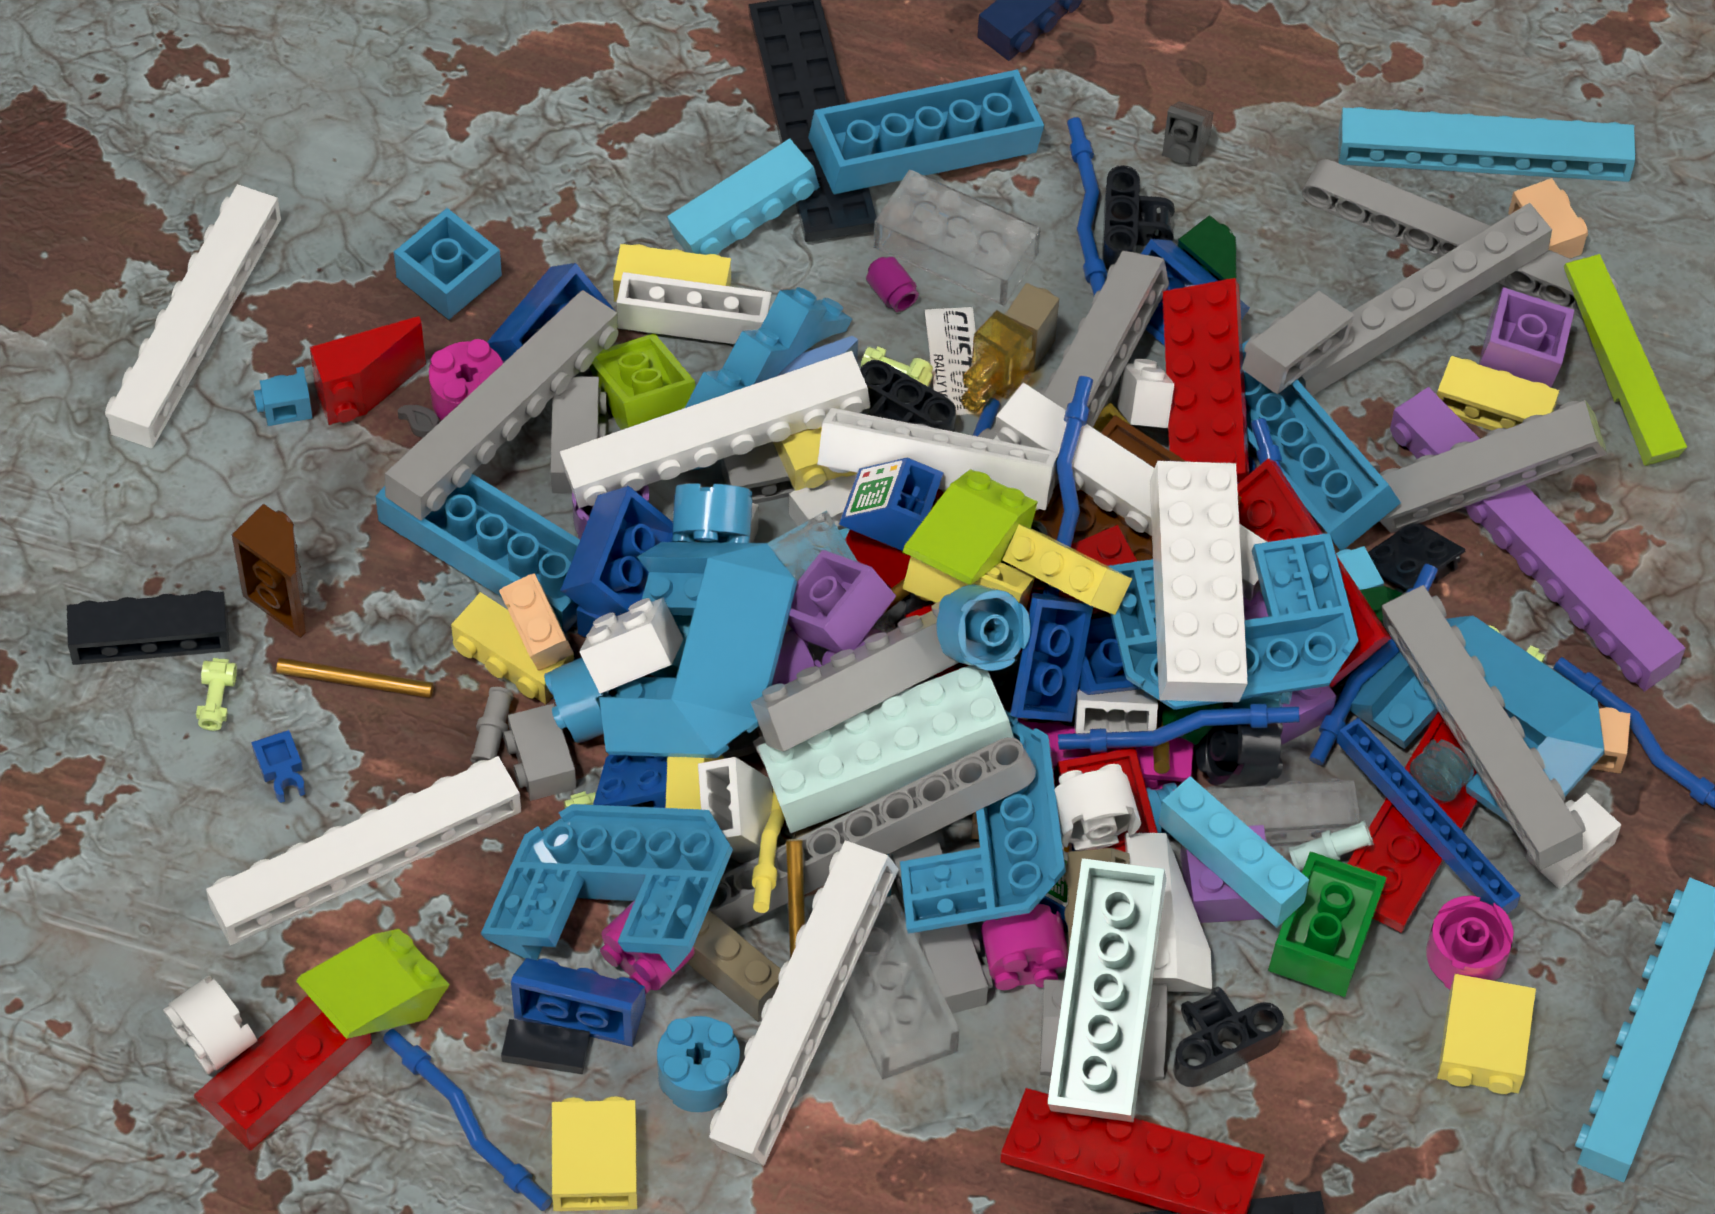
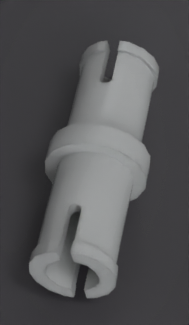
M491 687L489 689V697L483 717L478 719L476 725L479 733L474 752L471 756L473 764L481 760L488 761L495 758L503 738V732L508 731L509 727L506 724L514 694L506 688Z

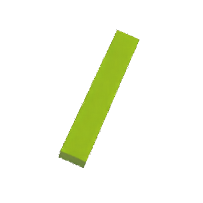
M1597 254L1565 263L1563 266L1611 395L1614 402L1620 401L1644 466L1679 457L1687 448V445L1601 255Z

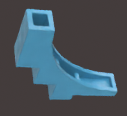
M800 287L791 290H780L761 327L758 330L741 332L723 368L717 371L703 372L685 408L776 377L795 358L814 344L831 335L846 332L852 318L842 312V305L830 298L816 300L817 297L813 293ZM711 465L708 467H697L691 470L710 468Z

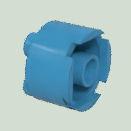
M681 484L676 486L672 530L673 542H696L698 540L710 543H750L752 491L750 489L723 484H713V487H700V484Z
M973 584L963 586L953 593L945 595L940 601L936 629L941 649L946 656L963 664L994 671L1010 666L1016 660L1014 658L1021 648L1025 649L1030 637L1029 615L1023 604L1019 603L1008 592Z
M583 658L545 673L546 685L556 702V706L552 707V714L560 729L567 727L576 743L585 742L603 735L599 697H616L618 687L599 693Z
M692 1016L684 1019H675L668 1025L657 1048V1070L659 1086L663 1093L665 1092L673 1100V1104L680 1109L690 1112H707L719 1107V1104L726 1100L729 1081L740 1070L739 1044L729 1024L710 1017Z

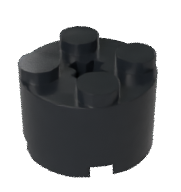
M1223 706L1224 709H1241L1238 707ZM1271 723L1267 724V728H1251V724L1213 726L1196 745V762L1200 772L1207 773L1210 779H1206V781L1212 785L1259 789L1264 787L1271 779H1278L1283 770V762L1280 758L1283 724Z

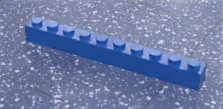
M1359 717L1339 730L1337 743L1467 887L1477 897H1481L1480 901L1492 906L1495 903L1506 914L1514 910L1518 906L1521 895Z

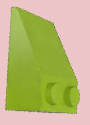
M655 333L612 346L607 350L603 349L594 358L589 367L593 376L599 377L600 391L607 392V405L621 430L684 409L696 387L695 380Z
M970 469L950 484L904 545L903 553L968 585H972L1003 561L1005 552L1019 524L1031 529L1038 501L1025 496L1022 491L1016 488H1010L992 480L989 475Z
M400 929L372 934L301 974L296 980L299 986L346 1039L427 1020L450 985L439 973L438 968L424 957L415 947L412 939Z

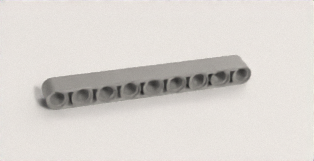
M1328 159L1318 161L1302 189V195L1309 204L1437 258L1442 257L1491 227L1483 222ZM1548 250L1497 282L1526 295L1575 310L1574 315L1582 318L1563 267L1565 263L1575 260ZM1611 277L1612 282H1613V284H1614L1616 290H1618V284H1617L1616 281Z
M1007 737L1000 739L797 838L802 839L804 895L825 885L830 874L829 865L831 859L837 851L841 850L845 840L887 855L1031 784L1035 778L1036 769L1022 743L1015 738ZM786 844L776 848L774 867L777 869V882L775 888L771 890L770 907L767 912L759 913L753 909L755 888L752 885L754 867L758 865L759 857L722 875L708 910L730 928L735 929L788 903Z

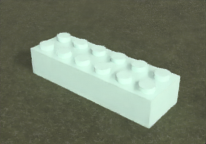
M969 665L906 689L784 752L767 746L766 743L757 747L789 831L793 833L867 805L1000 739L1014 738L1009 719L988 671Z
M1082 859L1048 1097V1106L1051 1111L1134 1122L1167 879L1165 870L1162 868Z

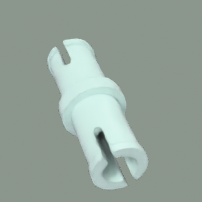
M1364 820L1356 825L1333 833L1330 830L1322 832V837L1295 847H1289V852L1295 868L1301 871L1305 866L1310 851L1334 860H1340V855L1367 845H1373V840Z

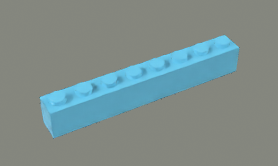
M1343 107L1339 124L1338 163L1356 166L1629 182L1635 163L1634 125L1616 122L1595 123L1581 120L1562 121L1545 118L1528 119L1512 118L1509 116L1444 114L1433 111L1411 112L1398 109L1377 110L1363 107Z
M1690 877L1684 892L1676 889L1670 903L1668 912L1675 914L1672 923L1669 924L1664 921L1655 941L1656 945L1662 947L1659 956L1656 957L1650 954L1642 974L1643 978L1649 980L1646 989L1637 988L1632 999L1629 1011L1636 1013L1633 1022L1630 1024L1624 1021L1615 1044L1622 1046L1619 1057L1610 1055L1602 1078L1609 1080L1605 1092L1597 1089L1588 1112L1596 1115L1592 1126L1583 1124L1575 1147L1582 1149L1577 1164L1623 1183L1715 949V887Z

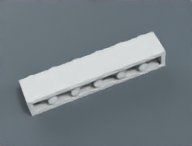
M831 408L822 424L817 465L826 466L831 471L837 473H847L849 471L857 473L860 468L908 457L944 472L938 488L942 492H945L952 482L971 469L989 475L992 480L1002 485L1022 491L1025 496L1038 501L1036 510H1046L1053 494L1057 468L1056 462L1059 453Z

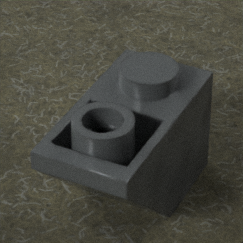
M1180 101L1171 105L1167 113L1162 156L1171 158L1178 163L1197 166L1211 135L1214 112Z

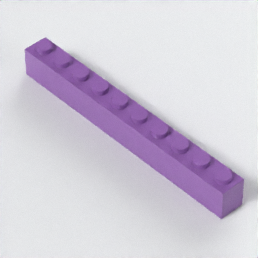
M1429 387L1395 408L1390 426L1392 436L1398 444L1406 446L1416 459L1425 455H1438L1449 451L1453 445L1460 442H1473L1480 439ZM1526 485L1465 506L1470 518L1474 522L1480 523L1492 535L1498 547L1506 549L1517 560L1520 569L1526 575L1532 576L1543 587L1546 596L1551 601L1557 602L1569 614L1571 621L1576 627L1584 629L1595 641L1597 648L1604 655H1609L1621 667L1622 673L1629 681L1635 682L1645 692L1679 668L1685 647Z

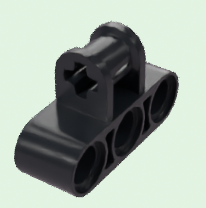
M1125 165L1112 168L1108 172L1106 181L1102 260L1107 270H1109L1112 264L1117 262L1122 251L1136 253L1137 245L1146 246L1151 239L1172 241L1174 238V231L1170 227L1171 217L1175 213L1174 203L1167 198L1139 196V174L1132 167ZM1157 208L1161 209L1160 213H1157ZM1155 230H1159L1157 236L1155 235Z
M871 360L862 365L860 371L868 388L869 409H871L867 415L912 424H924L928 427L955 432L956 407L949 398L881 360Z
M1220 987L1212 989L1210 995L1194 1003L1190 1001L1182 1003V1016L1192 1035L1180 1041L1176 1048L1173 1064L1174 1077L1180 1084L1186 1087H1197L1271 1052L1280 1042L1284 1024L1282 1011L1272 1003L1261 1002L1237 1012L1227 994ZM1266 1024L1272 1030L1267 1032L1261 1031L1255 1025ZM1231 1041L1237 1047L1232 1049L1225 1048L1220 1042ZM1195 1058L1202 1064L1193 1066L1187 1064L1184 1060Z

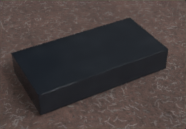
M509 1019L501 1060L507 1063L583 1074L590 1042V1031Z

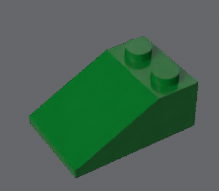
M1310 851L1302 874L1309 879L1305 902L1283 922L1274 946L1268 971L1346 997L1387 877Z

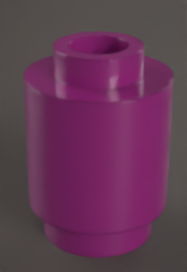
M880 257L870 264L866 281L888 308L901 312L915 303L919 296L916 290L917 285L895 257Z

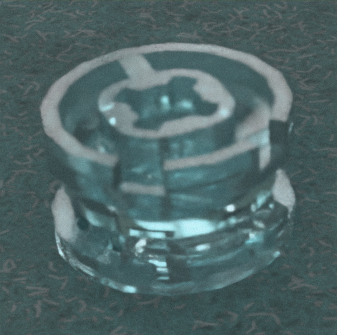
M1434 739L1431 740L1424 747L1423 754L1418 755L1410 765L1413 778L1428 794L1442 801H1452L1460 793L1461 787L1468 784L1474 775L1473 766L1467 756L1453 744L1442 739L1438 743Z

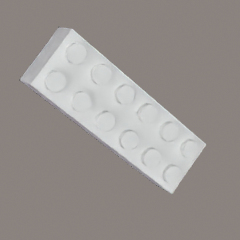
M1157 461L1150 479L1159 700L1239 702L1248 681L1236 463Z

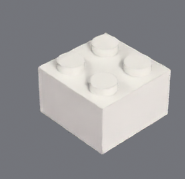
M650 598L642 599L632 604L628 608L629 611L616 616L615 613H608L593 622L594 626L586 635L587 638L579 652L599 693L672 665L683 637L664 598L651 602Z

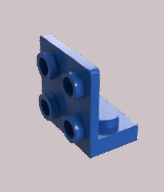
M608 755L605 759L593 805L630 806L653 801L655 808H666L667 757Z

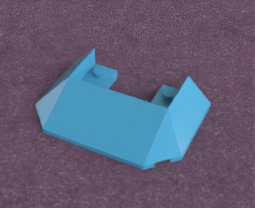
M1330 533L1254 544L1251 552L1268 617L1244 620L1248 684L1241 699L1329 686L1358 643L1355 625ZM1153 559L1110 565L1108 567L1132 578L1116 614H1111L1126 679L1159 700ZM1160 700L1174 710L1221 703Z
M660 542L637 556L649 572L642 599L650 598L651 602L664 598L672 615H693L677 678L640 677L620 685L616 697H599L605 749L609 755L718 758L729 749L727 745L745 730L750 733L759 726L751 701L763 696L762 691L772 686L797 581L768 543Z
M1475 616L1446 618L1450 627L1456 625L1459 628L1466 642L1465 650L1470 657L1475 655L1479 659L1486 675L1483 678L1489 687L1496 686L1505 702L1503 709L1509 718L1515 716L1518 719L1525 733L1523 740L1529 749L1535 747L1538 750L1545 764L1543 771L1549 780L1555 778L1558 781L1566 797L1604 754L1598 700ZM1400 651L1361 686L1356 698L1351 703L1352 707L1350 709L1352 713L1403 749L1413 741L1438 712ZM1477 773L1466 785V793L1509 822Z
M1006 710L1005 712L1014 738L1022 743L1035 766V778L1025 788L976 811L980 848L900 861L908 934L1030 913L1066 873L1058 806L1054 791L1055 781L1049 737L1037 728L1032 730L1018 722L1017 717L1010 716L1011 713Z
M571 804L559 812L561 819L544 830L537 826L524 835L481 931L484 939L525 959L537 960L543 947H556L576 898L620 901L635 900L618 939V944L624 952L660 954L672 972L691 952L733 851L711 812L701 809Z

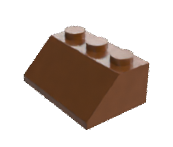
M263 503L231 534L242 595L301 638L306 633L301 566L298 559L294 524L284 512L280 510L275 512Z

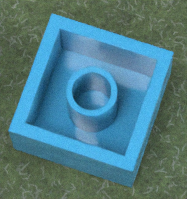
M448 208L394 251L396 278L448 320L502 276L500 249Z

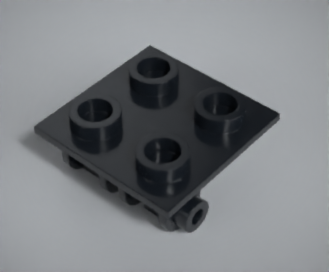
M1418 523L1404 526L1391 537L1375 546L1368 554L1380 576L1396 584V589L1394 590L1406 594L1409 588H1413L1424 564L1437 568L1438 573L1433 581V584H1437L1447 574L1457 570V564L1461 562L1460 555L1466 551L1460 545Z

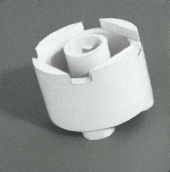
M1109 764L1097 771L1083 774L1079 770H1073L1059 777L1060 785L1054 791L1058 806L1062 843L1065 847L1068 846V843H1073L1074 849L1078 851L1102 849L1119 843L1117 835L1126 830L1130 837L1139 829L1141 820L1129 779L1123 773L1119 764Z
M210 975L168 1004L169 1006L163 1009L172 1023L171 1026L185 1045L188 1044L195 1053L196 1060L208 1075L214 1070H219L257 1042L249 1025H242L241 1022L243 1020L239 1015V1010L215 979L212 980Z

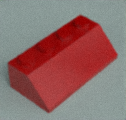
M307 995L261 1035L255 1044L237 1056L194 1094V1098L251 1151L372 1044L371 1033L346 1039Z

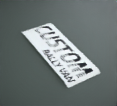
M973 307L925 309L930 362L933 367L932 379L934 390L954 403L956 415L980 414L984 407V397Z

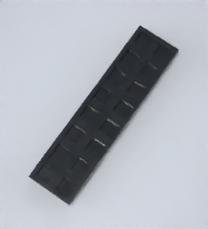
M773 0L748 4V13L780 143L782 144L788 139L793 141L813 165L820 187L808 198L796 202L805 242L877 231L878 221L869 187L833 194L808 138L814 110L847 104L821 0Z

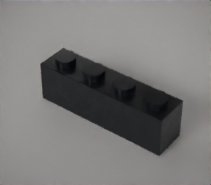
M204 590L196 594L187 595L162 594L157 597L140 599L124 597L117 601L96 602L88 600L82 601L79 604L67 605V638L72 664L80 665L230 652L228 609L224 591Z

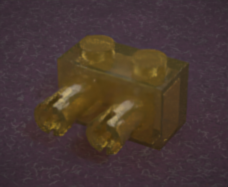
M998 310L974 333L972 365L962 376V381L968 390L961 396V403L969 412L974 414L978 413L995 393L1007 400L1023 382L1028 384L1032 375L1030 372V361L1034 353L1032 351L1033 333Z

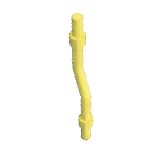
M774 789L771 813L761 835L758 865L754 867L752 885L755 888L753 909L759 913H765L769 910L771 890L776 886L777 869L774 867L777 838L785 821Z

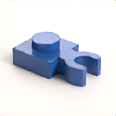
M290 730L251 742L264 781L274 780L275 796L280 803L285 802L283 789L290 785L298 789L300 796L305 795L304 780L300 774L296 773L303 770L302 762Z

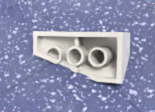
M1126 833L1125 851L1130 853V865L1162 868L1165 870L1167 878L1152 984L1167 985V991L1211 992V950L1167 834L1134 833L1129 837V834Z

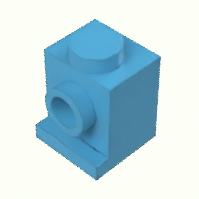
M304 367L296 368L297 374L277 375L270 379L260 380L261 389L253 390L257 413L265 412L267 426L313 419Z

